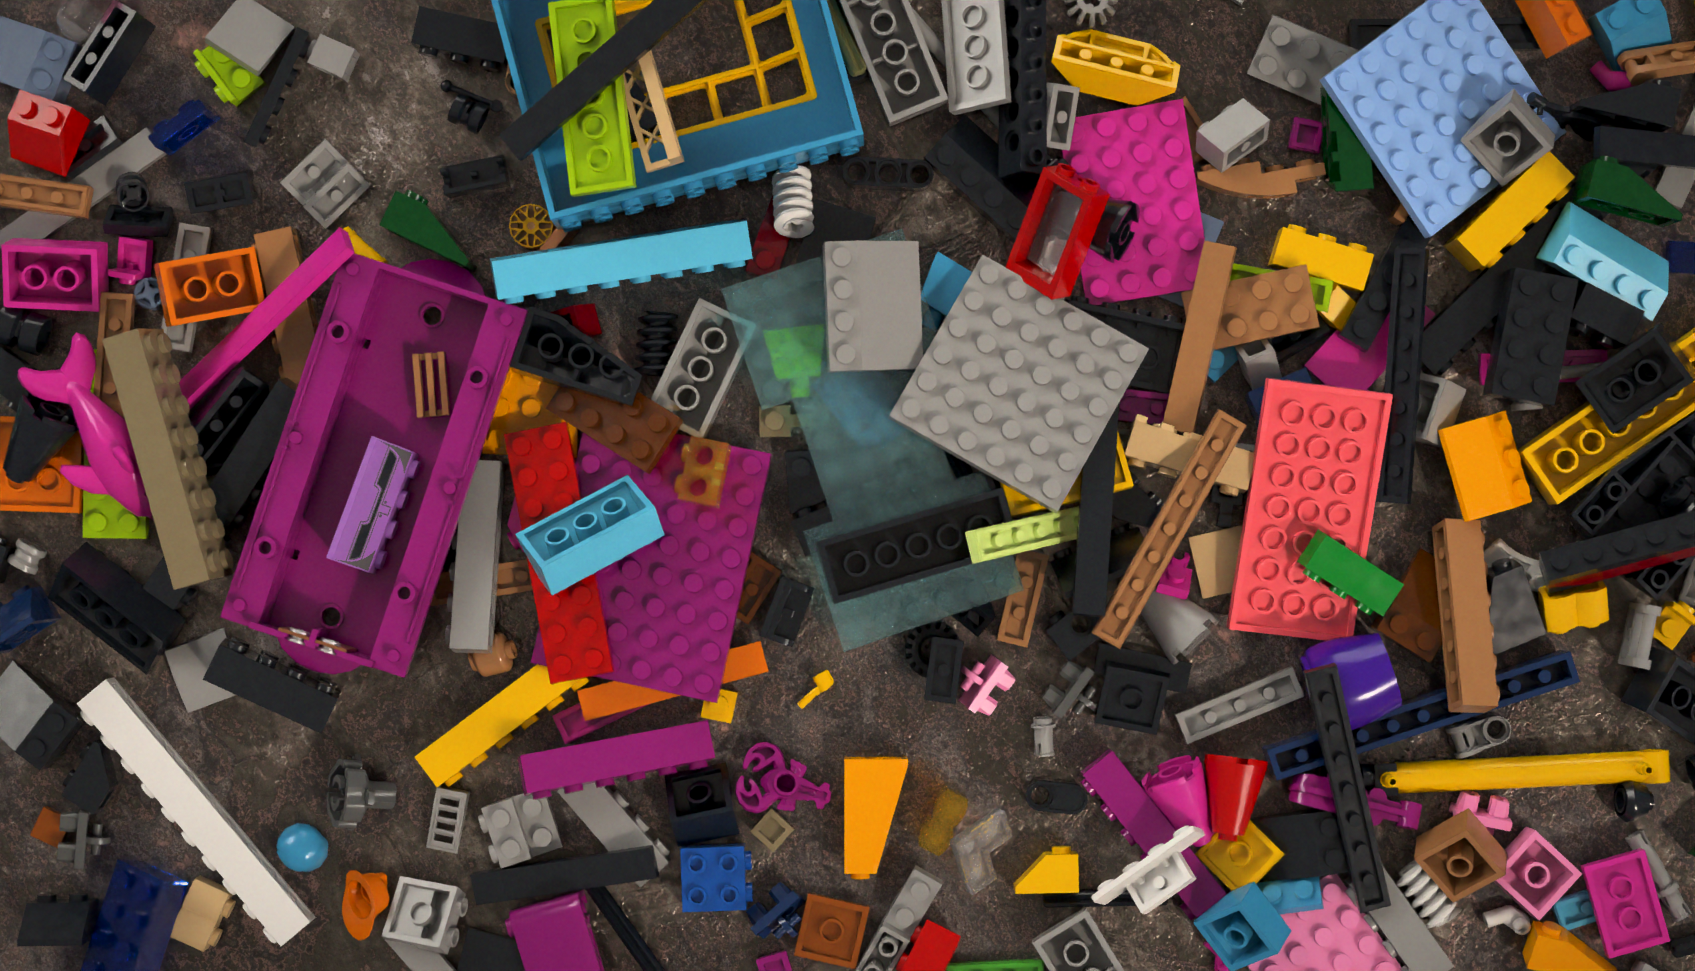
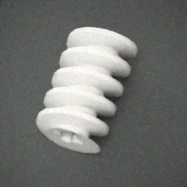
M797 165V169L786 173H779L778 170L772 176L774 228L779 234L789 238H803L810 235L814 230L812 223L814 215L811 212L813 210V203L811 202L813 197L811 192L812 182L810 181L811 171L805 166Z
M1416 860L1408 863L1399 871L1398 874L1401 877L1396 885L1397 887L1408 886L1403 893L1405 898L1415 896V899L1410 904L1412 908L1423 907L1418 916L1420 918L1430 917L1429 921L1425 924L1427 929L1442 926L1462 911L1461 908H1454L1456 902L1453 903L1447 898L1446 894Z

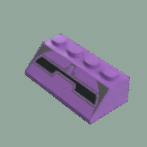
M371 436L326 558L375 574L377 569H382L387 558V551H384L388 539L392 540L398 528L399 522L395 521L398 511L405 508L409 499L408 484L410 479L416 478L420 469L419 454Z

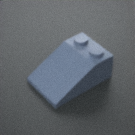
M0 16V83L65 104L72 85L65 81L63 77L83 47L74 41Z

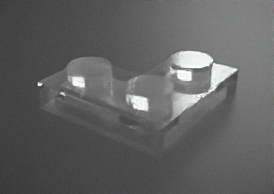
M999 808L994 809L949 840L965 891L972 895H975L997 879L989 853L1013 837L1006 813Z

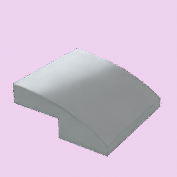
M326 139L319 143L280 181L325 229L371 186Z
M225 627L165 649L170 670L188 713L235 696V694L203 680L221 642L225 638L230 640Z

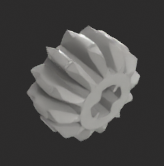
M1064 0V4L1073 6L1067 12L1069 17L1078 13L1077 25L1080 26L1085 18L1088 19V28H1093L1095 18L1101 25H1104L1107 22L1105 15L1113 16L1116 11L1110 5L1117 4L1118 0H1097L1096 7L1091 3L1086 5L1084 3L1085 0Z

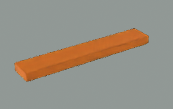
M761 641L729 650L722 684L769 672ZM610 681L577 690L585 721L681 696L617 681Z

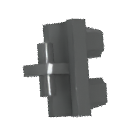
M1067 660L1058 674L1071 682V685L1063 693L1050 684L1041 697L1053 708L1052 712L1060 718L1064 716L1076 698L1078 702L1072 711L1077 715H1080L1086 706L1094 711L1097 705L1090 700L1097 690L1089 685L1083 695L1080 692L1095 672L1085 665L1081 667Z
M81 807L79 811L62 812L59 831L77 832L76 843H58L57 861L73 863L74 869H84L87 843L91 844V855H100L101 845L111 843V835L102 833L103 823L94 822L92 833H88L90 813Z

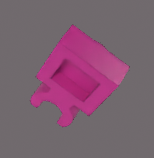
M1185 552L1183 559H1176L1174 556L1171 558L1156 585L1155 592L1184 600L1187 599L1192 577V569L1187 568L1190 560L1189 553Z

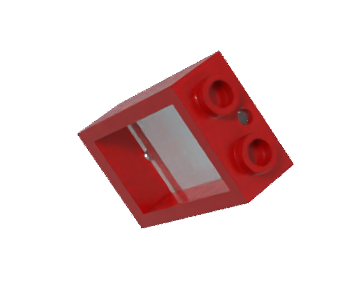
M1064 163L1043 167L1005 266L1020 275L1026 284L1051 300L1071 295L1110 196L1108 192L1100 188V184L1097 181L1079 176L1075 173V168Z

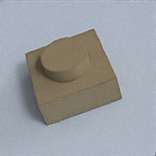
M771 807L750 832L774 853L795 828Z

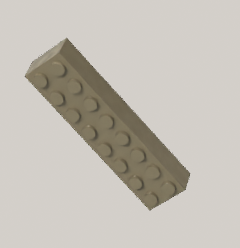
M137 328L102 339L173 589L199 585L233 575V557L225 546L223 539L225 535L222 521L217 518L214 507L216 505L215 494L207 483L205 476L207 474V466L198 452L196 445L198 444V435L195 428L190 424L188 417L189 403L186 397L182 395L179 382L181 376L179 369L172 361L170 354L172 344L169 336L164 333V329Z

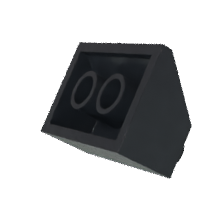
M1129 523L1111 530L1113 536L1110 538L1108 582L1124 575L1143 542L1144 537L1139 527L1130 528ZM1068 547L1053 553L1054 560L1048 562L1061 596L1064 598L1073 596L1076 551L1072 552L1071 548Z

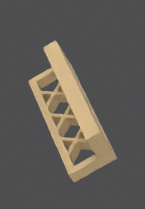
M650 50L639 59L634 72L628 69L623 73L627 108L647 173L685 162L653 53ZM625 73H627L628 75L631 76V78H630V80H629L628 83H627V79H626ZM636 79L644 82L647 87L648 94L643 103L633 98L630 93ZM634 103L640 106L638 113H636ZM645 110L655 114L657 125L653 133L642 129L639 121ZM659 131H660V134H661L662 139L657 136L658 133H659ZM643 134L650 137L647 144L645 143ZM654 140L664 145L667 159L651 163L648 152Z

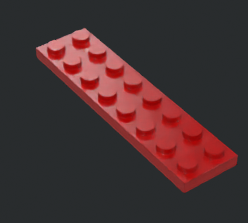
M567 422L504 434L522 530L582 499ZM527 558L550 684L553 685L615 672L596 573L551 595L538 578Z

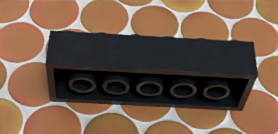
M998 487L814 542L832 603L837 604L970 565L972 560L965 532L1011 522L1012 518L1004 490Z

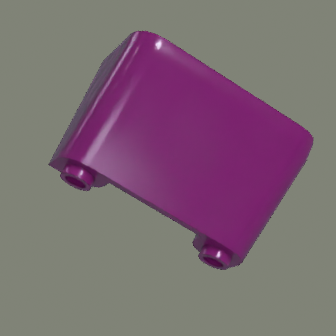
M584 889L562 893L509 911V918L505 919L507 932L510 938L515 937L525 971H605L590 924V913L584 915V913H587L585 903H588Z

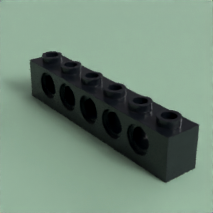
M1004 0L1012 102L999 105V178L1025 182L1040 177L1043 167H1047L1046 0Z

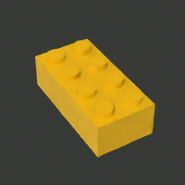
M1550 151L1504 185L1443 246L1469 272L1477 269L1483 271L1487 267H1492L1503 256L1500 252L1502 248L1505 249L1509 245L1513 246L1526 233L1523 228L1525 226L1528 227L1532 223L1535 224L1549 211L1545 207L1547 204L1550 205L1555 200L1559 201L1570 191L1571 187L1568 184L1575 176Z

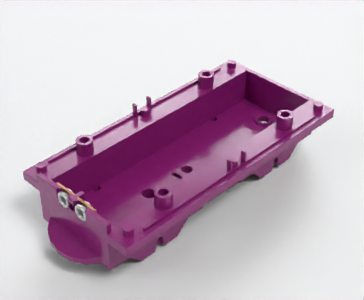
M355 253L345 261L335 274L220 618L277 637L281 648L296 663L312 671L338 674L353 671L364 665L406 678L528 310L486 297L482 285L469 271L452 262L426 259L413 261L402 268H398ZM431 307H436L441 311V319L434 325L427 324L424 319V313ZM368 340L366 348H363L365 341ZM444 351L446 352L451 415L417 418L412 354ZM437 359L433 360L437 410H441L442 402ZM421 361L425 411H429L426 362ZM371 436L419 454L418 461L421 462L416 478L410 479L407 491L410 492L408 502L404 509H399L395 520L399 522L396 534L392 540L388 539L384 551H387V558L381 570L377 569L375 574L326 558ZM297 550L296 556L293 558L294 551ZM331 607L336 608L340 612V620L334 626L327 625L323 619L325 610Z

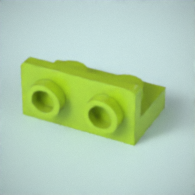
M211 46L206 47L202 51L196 49L193 52L198 59L194 63L205 78L211 76L217 84L213 89L224 103L230 101L237 107L267 85L260 75L257 77Z

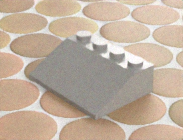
M859 240L824 242L822 248L828 373L916 369L923 358L919 242Z

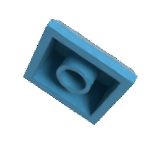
M1619 0L1587 19L1594 33L1593 36L1613 71H1623L1617 63V58L1624 51L1672 44L1667 13L1660 0Z
M1255 882L1230 891L1195 919L1193 923L1229 971L1238 970L1278 954L1291 933V929Z

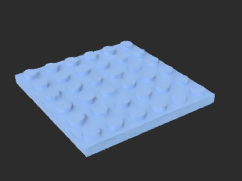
M1426 0L1319 80L1424 238L1433 236L1499 185L1496 179L1460 141L1465 133L1492 105L1513 89L1516 90L1526 103L1527 97L1531 92L1542 96L1480 0ZM1543 110V115H1538L1556 135L1555 141L1566 133V130L1561 129L1558 122L1546 111Z

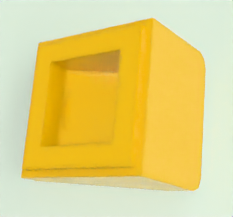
M1334 283L1328 313L1317 312L1326 324L1341 331L1356 302Z

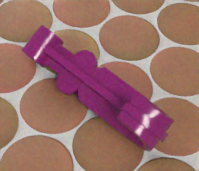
M1312 774L1293 775L1292 783L1289 784L1288 788L1290 792L1289 801L1336 814L1328 778ZM1381 788L1370 789L1368 793L1366 791L1373 826L1379 825L1385 819L1396 822L1395 826L1418 830L1422 804L1401 800L1400 803L1387 800V795Z

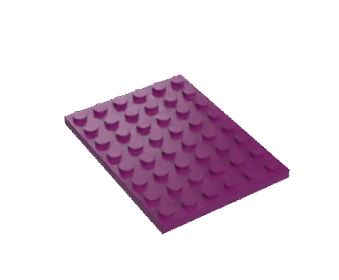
M582 433L576 460L582 499L628 475L655 506L665 534L652 543L596 572L615 672L594 677L718 703L772 454L675 434L651 474H648L587 434ZM539 626L531 663L547 666Z

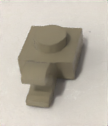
M791 405L759 406L760 438L792 437V428L814 427L813 414L791 415Z

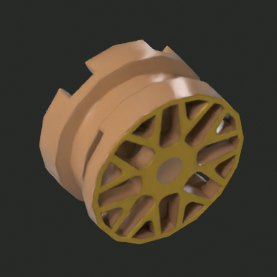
M535 204L522 205L516 209L509 222L510 234L515 242L530 250L540 249L556 229L550 220L548 211Z

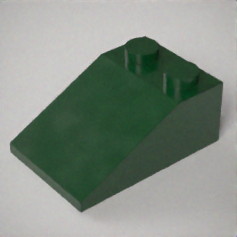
M1600 156V159L1591 160V162L1580 166L1571 203L1574 205L1662 228L1682 220L1683 214L1633 170L1627 166L1620 165L1619 159Z
M408 189L405 194L395 191L379 225L395 235L475 272L477 265L438 215L427 206L429 201Z

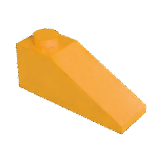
M1532 921L1531 929L1522 952L1527 969L1536 971H1617L1614 965L1566 928L1552 921Z

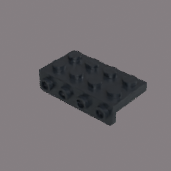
M1071 295L1070 300H1064L1149 348L1129 386L1160 393H1170L1185 324H1182L1183 318L1164 315L1163 319L1151 317V311L1133 308L1132 313L1120 311L1121 305L1110 302H1102L1101 306L1089 304V298Z

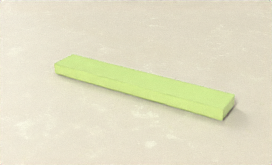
M1079 506L1059 510L1056 514L1051 512L965 532L972 564L1076 540Z

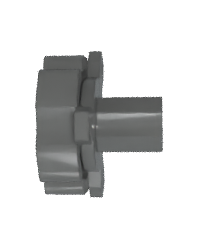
M354 754L351 759L339 758L335 766L331 768L327 781L328 788H339L341 790V793L327 792L326 794L327 813L330 816L333 827L346 828L349 831H353L357 826V822H361L367 808H394L397 792L396 784L391 781L369 780L366 770L362 769L361 754Z

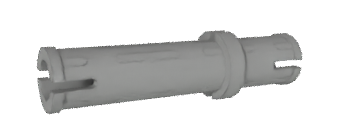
M1640 829L1628 835L1625 840L1632 850L1639 848L1645 850L1658 898L1661 899L1667 908L1673 922L1681 921L1692 914V911L1678 890L1679 884L1676 880H1672L1664 864L1648 840L1645 831Z

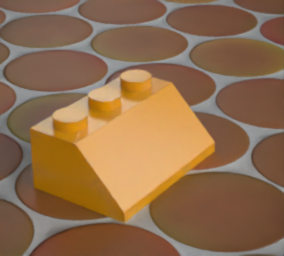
M1506 410L1437 430L1464 522L1532 502L1530 488L1524 475L1521 457L1517 451Z

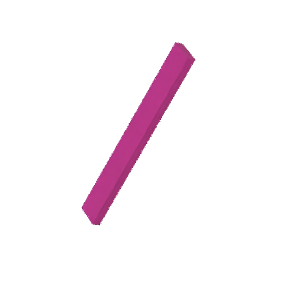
M339 227L180 380V389L182 395L186 397L189 403V409L194 407L354 254L355 251L348 232Z

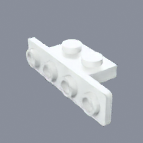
M1187 825L1174 832L1173 839L1166 844L1161 843L1151 848L1147 853L1149 856L1140 862L1135 861L1127 865L1122 870L1123 874L1115 880L1109 879L1101 883L1097 887L1098 892L1091 896L1093 902L1106 905L1128 890L1142 914L1149 913L1196 880L1181 852L1202 838L1205 833L1201 828Z

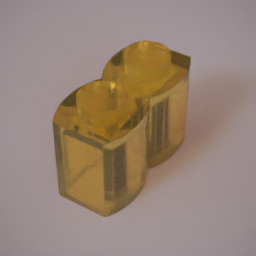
M948 786L939 791L933 802L932 814L924 820L919 829L918 844L920 847L937 856H940L947 850L953 838V828L962 821L968 807L966 795Z

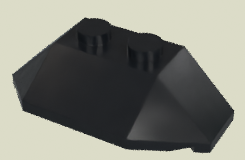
M243 367L227 374L203 397L188 416L191 426L195 428L198 435V444L196 445L199 455L204 459L207 466V474L205 476L216 475L269 395L268 383Z

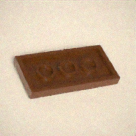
M559 387L546 407L550 412L648 474H651L684 421L638 391L633 406Z

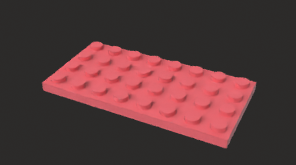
M1266 378L1254 449L1253 471L1248 487L1226 627L1228 629L1325 641L1353 636L1358 610L1354 605L1357 600L1350 595H1347L1345 599L1329 590L1331 583L1323 578L1319 583L1302 573L1306 567L1297 561L1318 529L1366 559L1393 394Z

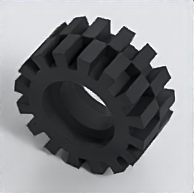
M928 621L916 626L910 632L905 642V656L908 664L916 673L925 678L927 677L929 661L925 660L921 654L923 642L928 638H932V636L960 640L951 627L938 621Z

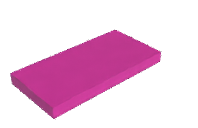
M1426 305L1424 326L1435 315ZM1390 312L1367 352L1364 353L1338 338L1337 336L1340 331L1335 329L1306 361L1303 367H1306L1323 385L1367 390L1386 370Z

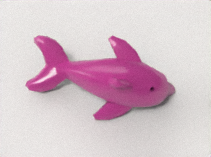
M76 332L72 336L69 355L60 369L39 371L22 367L18 369L17 377L21 385L33 396L45 401L67 403L71 407L90 466L61 465L59 472L72 485L92 494L110 495L134 515L149 517L154 521L125 418L90 391L96 370V355L88 338L84 334Z

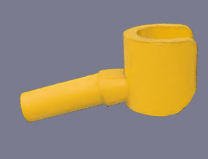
M828 670L813 677L817 687L813 688L797 703L801 709L833 685L834 680Z

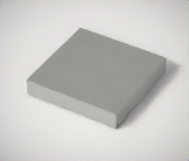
M236 0L206 35L205 43L258 77L293 35L295 27L254 0Z

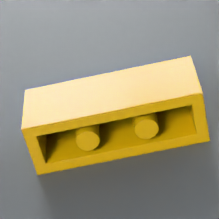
M1289 224L1288 228L1282 227L1278 230L1268 263L1269 267L1282 270L1306 264L1309 277L1332 280L1341 289L1360 293L1364 291L1374 254L1366 252V246L1349 242L1348 246L1336 243V237L1322 233L1315 237L1306 234V228Z

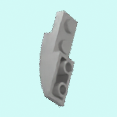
M915 865L877 928L855 971H892L909 944L915 928L919 925L941 888L943 880Z

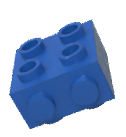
M745 843L681 846L682 912L737 911L747 909V902H753L752 882H746V870H752L751 851H745Z

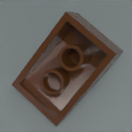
M1419 548L1399 580L1404 586L1384 616L1378 614L1369 628L1418 659L1431 663L1442 645L1435 558L1422 548Z

